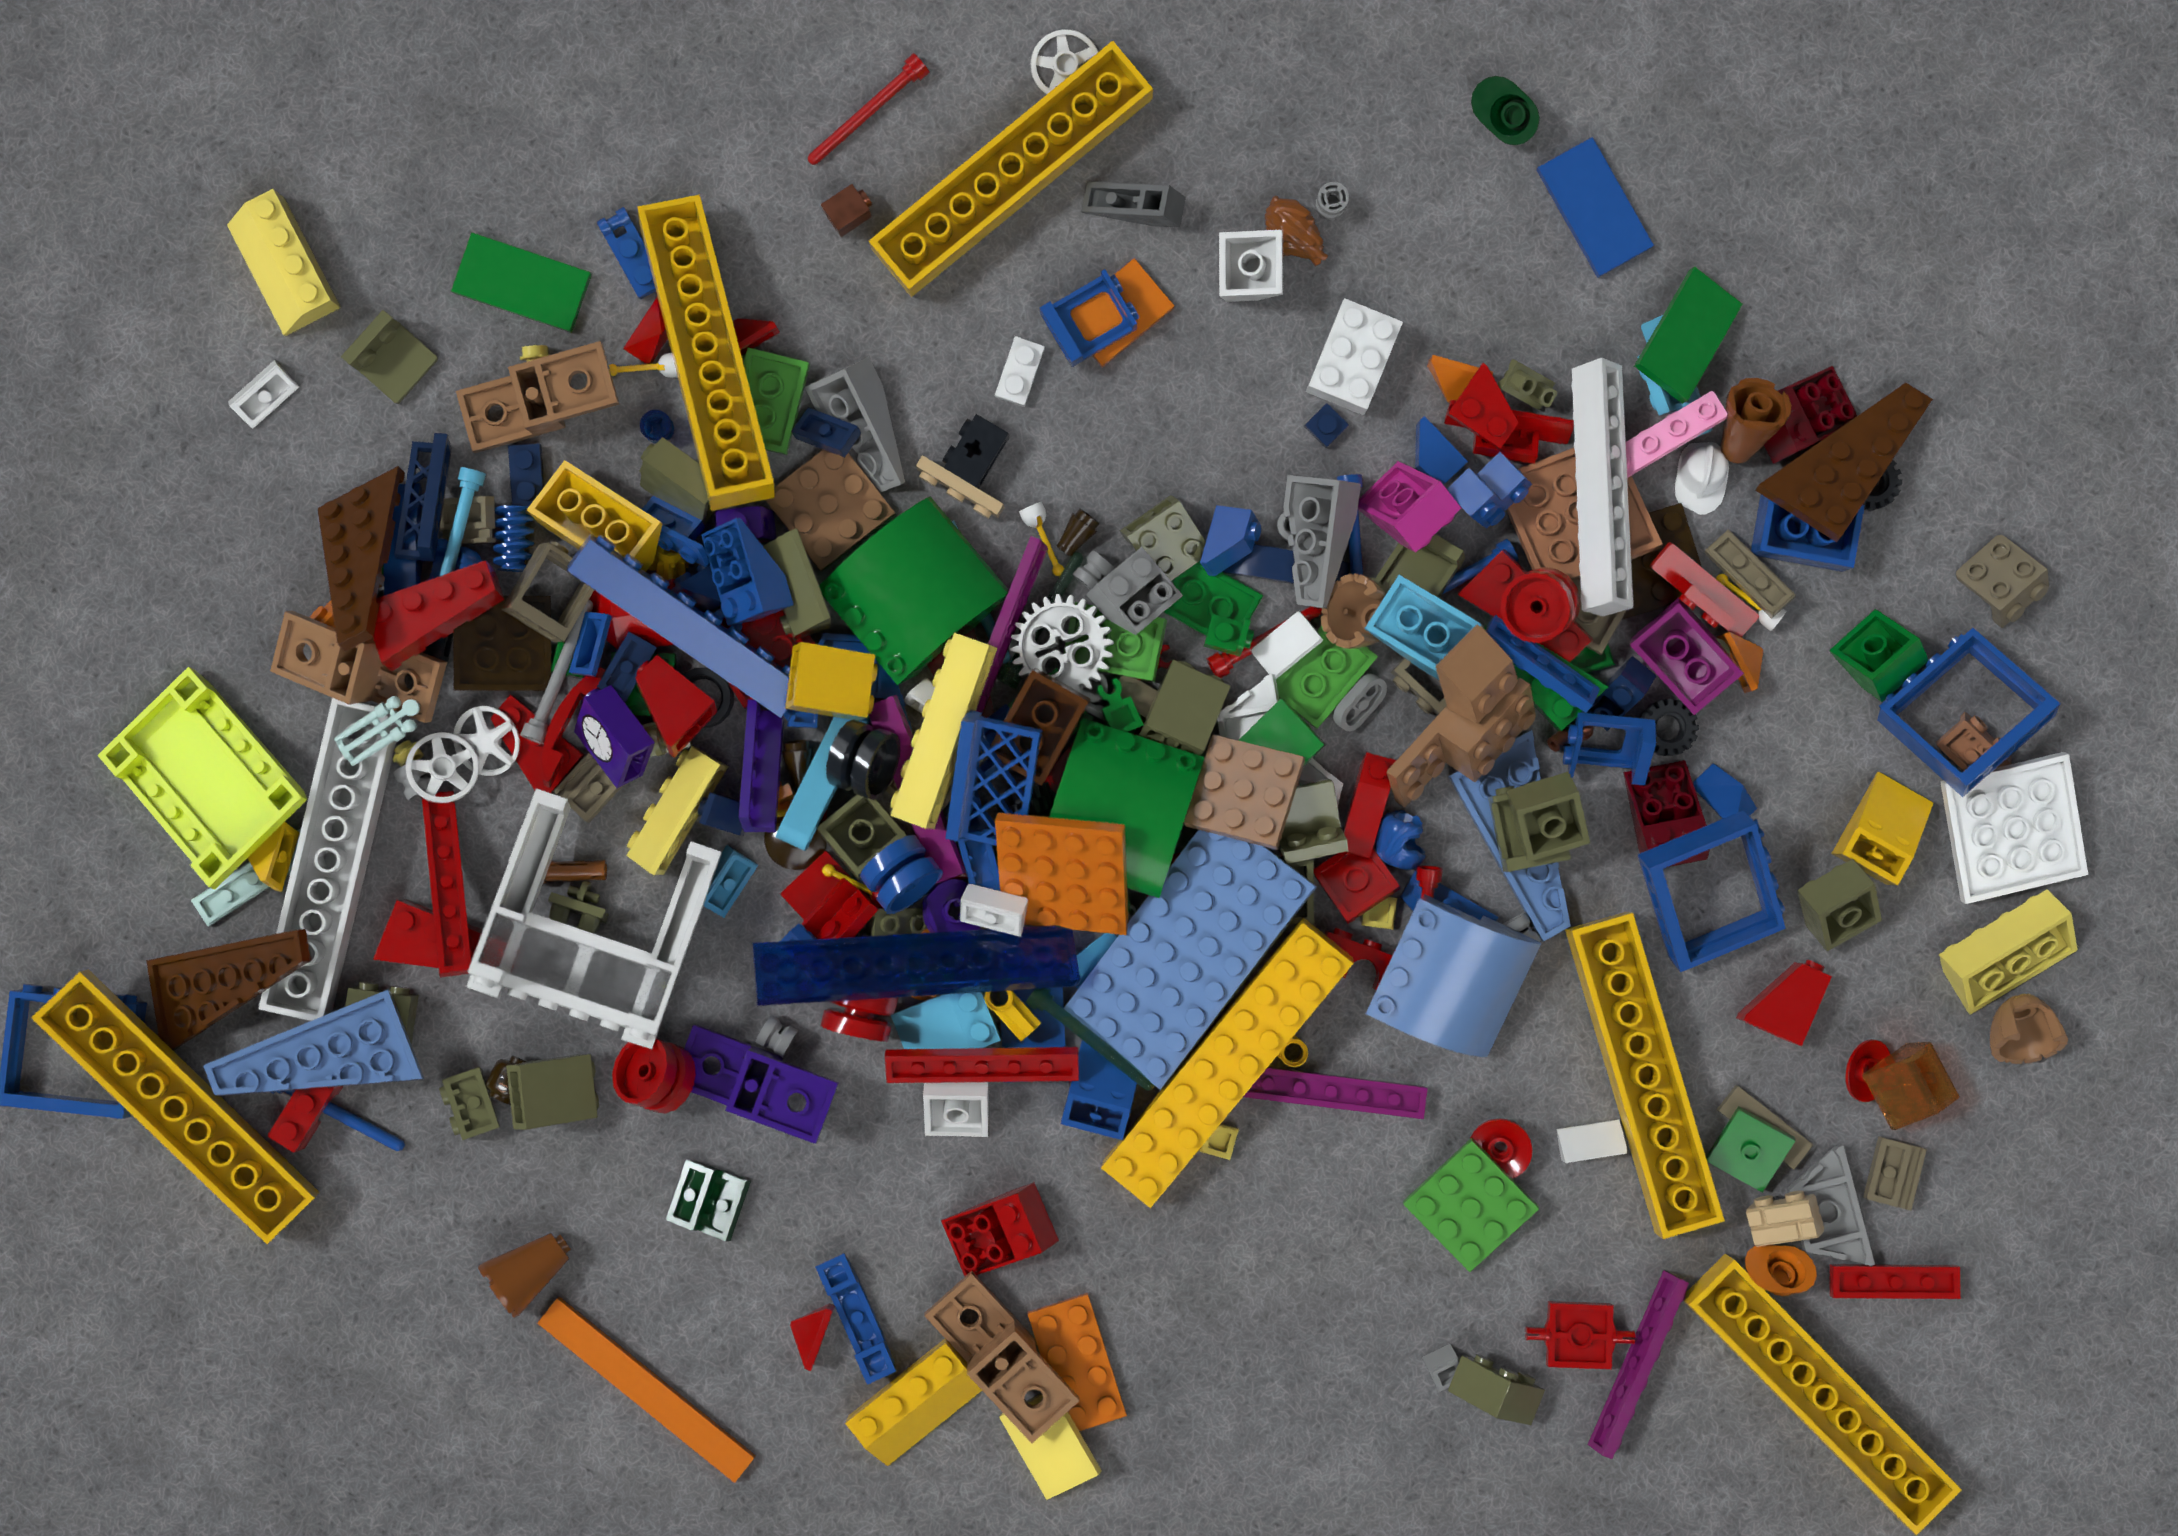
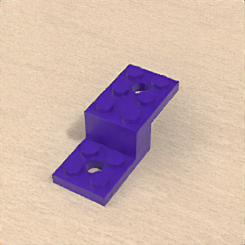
M696 1024L692 1026L684 1048L690 1052L695 1062L696 1077L692 1093L727 1105L725 1109L727 1112L811 1143H817L839 1082L783 1062L781 1056ZM713 1056L719 1059L721 1069L717 1074H710L705 1070L704 1062L707 1057ZM800 1093L805 1097L806 1106L803 1110L795 1111L789 1106L788 1100L791 1094Z

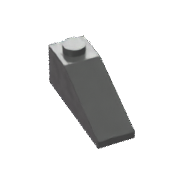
M1087 181L1081 212L1149 226L1180 228L1186 197L1170 185Z

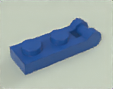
M622 207L616 211L617 214L607 220L604 217L597 221V225L638 298L641 300L655 292L656 288L644 241L626 209ZM624 226L627 233L616 238L613 231Z

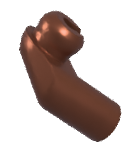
M1571 722L1562 731L1556 732L1547 740L1551 750L1557 752L1568 744L1569 726L1575 725L1576 722ZM1594 726L1583 727L1582 741L1588 740L1593 735Z

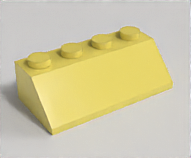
M271 189L244 203L227 226L283 335L287 336L341 308L285 198L274 189Z
M692 746L689 751L687 749L683 750L676 762V766L679 767L673 778L668 776L659 791L663 794L657 805L654 803L650 805L643 817V820L647 822L641 832L637 830L634 832L627 844L630 850L626 856L652 875L665 874L699 817L697 812L702 798H708L709 793L714 792L729 767L697 747Z
M2045 890L2039 895L2030 897L2024 904L2014 910L2003 913L1994 922L1984 928L1975 930L1969 937L1957 944L1948 946L1944 952L1940 953L1939 957L1943 972L1970 1015L2076 952L2078 949L2072 913L2050 891Z

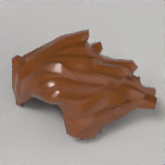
M1274 196L1264 215L1266 230H1283V256L1292 255L1310 259L1315 267L1321 264V260L1328 258V255L1323 252L1324 246L1322 244L1324 241L1320 237V232L1315 225V219L1311 212L1294 199H1282Z

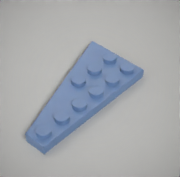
M1529 730L1515 738L1511 749L1506 753L1502 752L1495 760L1491 771L1486 775H1482L1476 782H1473L1459 771L1448 777L1521 907L1528 915L1534 930L1538 933L1541 941L1544 942L1571 926L1558 869L1559 863L1555 862L1511 872H1503L1488 797L1496 796L1495 789L1509 786L1516 788L1529 782L1541 780L1539 762L1533 742V731Z
M390 990L380 992L203 1065L213 1093L216 1096L424 1079Z

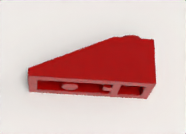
M1368 752L1363 757L1343 830L1349 851H1346L1347 853L1370 858L1391 788L1387 770L1397 760Z

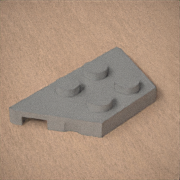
M1841 1144L1835 1145L1786 1188L1787 1193L1803 1190L1805 1195H1816L1819 1213L1823 1221L1824 1232L1819 1238L1800 1240L1802 1249L1808 1253L1831 1256L1836 1259L1872 1266L1875 1265L1845 1149Z

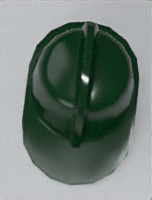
M1501 76L1488 77L1477 84L1472 93L1471 105L1475 116L1499 140L1510 145L1526 143L1534 136L1539 126V111L1533 100L1511 80Z

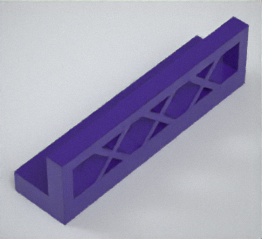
M748 700L739 820L744 832H776L784 715L780 718L772 711L760 710L759 703L756 700Z

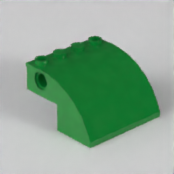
M931 496L918 502L885 525L856 549L819 585L823 597L868 651L875 655V659L897 685L918 675L944 649L946 642L949 638L952 639L954 633L963 636L974 629L1007 597L1009 589Z
M1083 718L1049 817L1124 824L1127 888L1160 898L1205 757Z

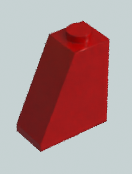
M658 655L651 661L644 662L638 669L635 679L640 693L669 754L675 758L717 713L715 701Z
M1806 960L1805 964L1794 962L1738 1012L1736 1019L1792 1044L1802 1046L1832 976L1823 972L1824 966L1813 961Z

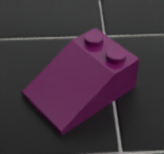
M1678 598L1630 640V646L1694 715L1744 674L1703 622Z

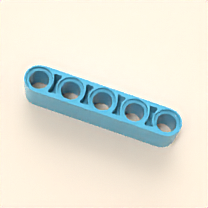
M868 715V718L859 721L869 724L870 717ZM833 718L776 834L777 839L803 851L807 850L838 788L829 784L826 777V765L829 751L836 735L848 721H851L850 719Z

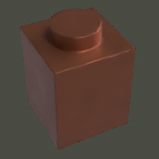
M853 184L823 202L821 207L837 233L842 237L872 217L869 207L873 204L863 189L857 192Z

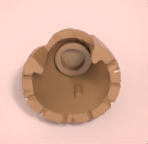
M1348 574L1341 577L1340 581L1337 580L1327 608H1322L1321 613L1324 614L1321 616V625L1323 631L1327 632L1326 637L1328 640L1336 644V646L1345 649L1362 648L1379 642L1380 640L1366 631L1365 627L1386 596V592L1372 579L1361 574Z
M2027 993L2015 995L2004 1001L1994 1015L1990 1030L1991 1054L1996 1060L2000 1062L2005 1061V1063L2022 1064L2023 1061L2025 1063L2037 1062L2042 1060V1056L2049 1058L2057 1054V1051L2065 1048L2068 1042L2067 1033L2053 1010L2038 997Z

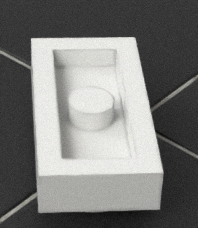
M1015 336L995 393L996 398L1025 407L1045 346Z

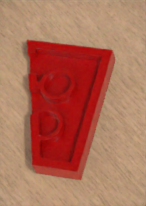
M510 694L498 709L504 712L517 728L520 738V750L516 762L534 791L539 789L553 794L559 784L584 757V754L562 736L556 751L563 754L564 762L551 787L544 786L542 777L543 744L520 736L524 724L529 723L530 718L534 719L535 713ZM495 713L490 718L495 728L506 722ZM510 730L502 739L513 755L515 739L512 730Z

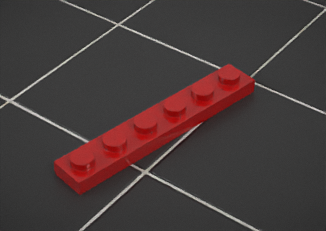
M454 791L438 792L435 796H452ZM422 797L439 975L441 978L469 974L468 970L472 958L455 801L436 803L427 801Z
M1078 1047L886 1049L885 1051L886 1083L1079 1081Z

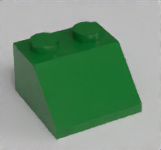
M1877 609L1872 611L1829 650L1860 687L1881 702L1886 699V696L1897 690L1910 675L1917 672L1929 660L1920 638Z

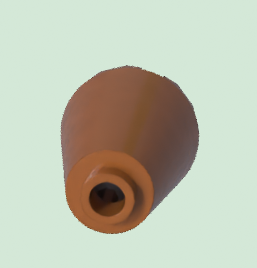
M1745 378L1729 390L1726 399L1725 410L1727 412V419L1724 420L1721 452L1730 462L1741 464L1750 460L1787 422L1791 412L1789 397L1784 391L1781 395L1775 390L1776 384L1760 378Z
M550 1233L483 1262L478 1266V1269L483 1278L487 1277L489 1279V1287L509 1314L511 1313L515 1319L570 1259L566 1253L571 1248L561 1234L555 1238Z

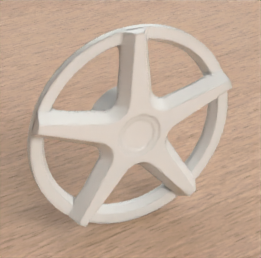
M1068 29L1051 32L1038 42L1032 53L1031 72L1037 86L1045 94H1048L1055 86H1058L1074 73L1080 64L1096 55L1098 50L1094 43L1080 32ZM1066 35L1082 39L1088 44L1089 48L1074 54L1069 50ZM1057 37L1058 53L1055 57L1038 56L1041 47L1051 38ZM1036 65L1054 70V76L1049 88L1040 80Z
M478 706L469 709L458 719L453 734L462 737L471 746L476 747L480 775L494 776L501 774L515 763L520 750V738L515 724L504 712L490 706ZM482 711L495 713L506 722L496 728L487 727ZM473 714L477 732L475 734H460L464 722ZM510 730H512L515 739V748L512 756L501 747V738ZM451 739L454 742L456 753L463 751L461 743ZM489 754H493L506 763L498 769H483ZM469 760L465 761L463 764L473 771V763Z
M438 732L421 738L411 748L406 759V776L413 790L425 800L436 803H449L464 797L475 785L479 774V761L475 750L465 739L452 733ZM441 738H450L458 741L466 750L449 756L445 752ZM432 740V760H412L418 748L425 742ZM472 757L473 775L470 782L467 783L457 773L456 768ZM411 769L431 774L426 792L416 784ZM444 781H449L461 790L459 793L448 797L435 796Z

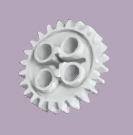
M1056 594L1055 603L1053 604L1047 597H1044V607L1042 608L1032 603L1035 613L1031 615L1023 611L1022 614L1027 620L1026 623H1015L1022 630L1021 634L1011 635V638L1019 641V646L1010 648V651L1020 654V657L1013 661L1015 665L1024 666L1019 675L1021 677L1026 676L1034 668L1047 674L1045 671L1046 662L1051 658H1057L1060 662V670L1050 676L1080 693L1081 685L1083 684L1087 688L1092 689L1090 679L1093 677L1101 681L1102 677L1098 670L1100 668L1109 670L1110 667L1103 660L1104 658L1113 657L1112 653L1106 651V647L1113 645L1114 641L1105 639V635L1112 630L1110 627L1101 628L1100 626L1105 621V616L1102 615L1095 618L1094 615L1098 609L1095 606L1090 607L1086 611L1087 601L1085 599H1082L1075 605L1073 595H1069L1066 603H1063L1061 595ZM1069 618H1078L1080 622L1079 630L1074 634H1067L1064 629L1065 622ZM1041 628H1047L1050 632V639L1044 645H1038L1035 641V633ZM1081 636H1089L1087 641L1065 647V654L1055 650L1042 657H1036V653L1041 650L1057 647L1061 638L1066 642H1071ZM1081 647H1086L1090 651V659L1087 663L1080 665L1075 661V652Z

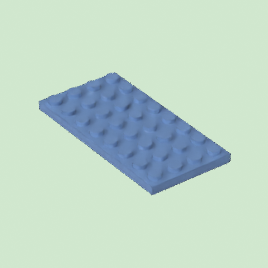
M1198 830L1169 868L1160 898L1150 895L1147 897L1128 922L1127 934L1119 935L1062 1011L1158 1089L1162 1090L1317 886L1264 846Z

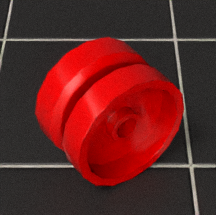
M1542 567L1530 570L1508 584L1502 595L1500 611L1504 624L1513 635L1526 642L1540 643L1552 640L1573 625L1579 615L1581 600L1577 586L1568 575L1558 569ZM1538 601L1542 603V608L1538 606Z
M830 982L827 999L833 1004L845 1007V1009L828 1008L824 1010L820 1026L853 1037L888 1042L892 1025L885 1019L875 1017L874 1014L885 1016L894 1014L899 997L860 984Z
M657 1037L652 1049L628 1042L621 1049L615 1060L612 1072L613 1087L618 1097L626 1103L643 1107L652 1112L666 1114L679 1108L691 1093L696 1077L695 1062L690 1052L683 1047L665 1042Z

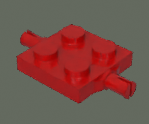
M1548 1301L1547 1321L1544 1328L1525 1327V1340L1544 1341L1546 1345L1547 1367L1612 1370V1353L1616 1343L1635 1344V1331L1616 1330L1613 1322L1614 1305L1611 1303Z

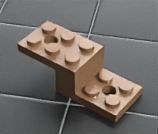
M601 341L508 367L510 376L456 391L471 449L474 453L566 428L564 422L566 419L619 405L606 353ZM578 373H583L587 376V385L580 390L573 389L571 386L572 377ZM499 405L503 408V417L497 422H492L488 418V411L491 407Z
M285 611L270 672L349 705L368 701L378 704L386 703L391 696H398L402 704L398 708L393 709L398 712L402 709V705L406 700L414 699L420 704V711L417 715L409 717L427 723L432 722L447 662L422 652L417 656L413 655L401 663L402 666L391 671L381 663L373 638L345 652L337 645L334 627L295 611ZM305 644H308L312 650L310 660L306 659L303 653ZM407 673L414 680V686L411 690L407 688L404 681Z
M1519 678L1514 689L1507 693L1478 724L1448 710L1446 706L1387 770L1395 801L1405 808L1412 800L1418 799L1424 790V786L1432 777L1436 778L1440 775L1445 763L1473 782H1476L1482 775L1488 774L1501 753L1509 751L1520 732L1527 730L1535 720L1536 713L1530 684Z
M973 1271L969 1272L925 1312L924 1316L966 1360L967 1375L1031 1443L1037 1440L1080 1401L1079 1396L1036 1351L1035 1338ZM966 1309H973L978 1313L979 1318L976 1322L967 1324L962 1321L961 1313ZM1030 1390H1038L1043 1394V1399L1038 1404H1030L1025 1400L1026 1393Z

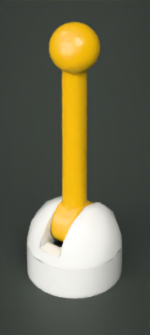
M672 353L664 354L660 357L658 363L629 366L609 364L612 376L622 372L659 370L665 377L678 378Z
M1042 501L1019 511L1023 522L1030 527L1036 528L1041 540L1046 544L1048 548L1047 554L1053 565L1052 573L1055 576L1063 575L1064 567L1058 563L1042 527L1046 519V510Z
M1719 574L1716 577V580L1756 608L1759 611V622L1770 631L1775 628L1787 612L1782 609L1771 619L1750 597L1729 582L1727 575Z

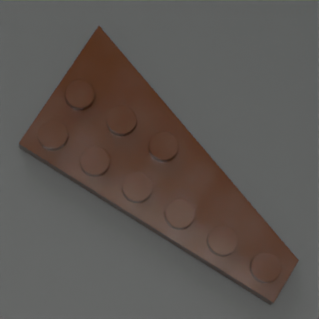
M1904 383L1757 486L1755 491L1837 542L1933 399L1908 383Z
M399 466L317 508L337 645L345 652L374 636L379 610L376 598L378 588L383 587L385 577L381 574L383 564L388 563L396 524L392 517L394 507L399 506L401 498L397 491L399 483L404 482L405 472Z
M298 929L146 960L159 1038L173 1051L311 961L306 929Z

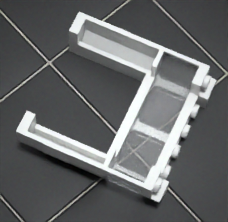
M536 789L468 970L470 978L466 987L498 999L501 998L505 987L509 989L507 995L526 1001L529 995L540 999L538 1005L557 1011L559 1005L571 1009L569 1015L587 1021L589 1016L601 1019L600 1026L614 1031H618L620 1026L625 1027L621 1038L623 1041L652 1049L721 857V851L690 841L686 852L687 857L653 952L649 953L532 913L571 809L567 799Z

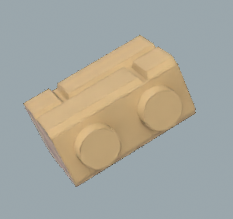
M1803 1190L1789 1192L1785 1194V1199L1774 1200L1772 1195L1758 1197L1746 1209L1747 1219L1756 1247L1819 1238L1824 1232L1816 1195H1805Z

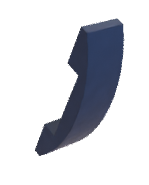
M1254 544L1251 553L1222 571V573L1294 584L1292 566L1295 563L1292 550ZM1341 562L1336 581H1340L1341 577L1349 574L1350 563Z

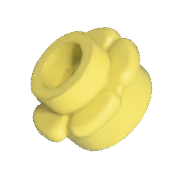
M548 346L522 347L523 356L520 357V360H526L527 362L549 356Z
M410 740L399 744L394 749L393 762L399 763L401 767L404 766L407 756L416 742L411 743ZM419 748L415 752L412 760L421 759L424 754Z

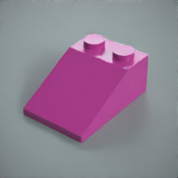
M1399 461L1359 498L1358 510L1402 546L1415 553L1427 546L1432 536L1442 527L1448 525L1454 519V515L1461 509L1460 505L1441 481Z

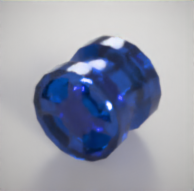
M655 409L646 412L642 416L639 425L644 437L654 444H657L662 437L669 441L675 429L670 417L663 411Z

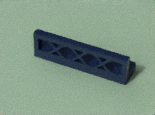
M434 433L433 443L412 441L394 554L396 559L435 562L452 450L448 434ZM419 452L431 453L430 465L426 468L418 462ZM426 477V491L423 495L419 496L414 491V484ZM421 505L423 507L421 521L415 525L409 518L410 512ZM417 534L418 550H405V541Z

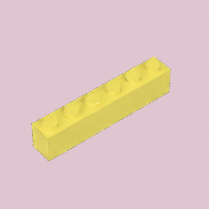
M956 633L953 634L952 639L949 638L943 651L945 660L942 669H938L935 673L933 695L931 699L926 701L923 707L922 717H924L921 729H918L913 736L911 746L914 749L911 758L906 760L902 767L901 778H903L900 789L896 790L892 796L890 807L893 809L890 816L925 829H935L955 771L961 721L969 710L976 711L997 651L996 647Z

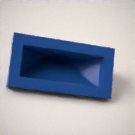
M585 612L569 673L596 677L610 627L611 615Z
M1714 763L1693 781L1695 791L1722 819L1743 810L1750 816L1757 809L1744 785Z

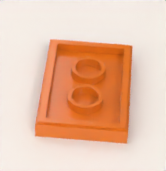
M1135 258L1114 275L1123 288L1120 295L1124 302H1131L1139 315V319L1136 320L1137 330L1093 355L1102 368L1174 309L1173 303ZM1105 292L1082 303L1070 313L1082 336L1087 341H1092L1121 324L1123 320L1112 299Z

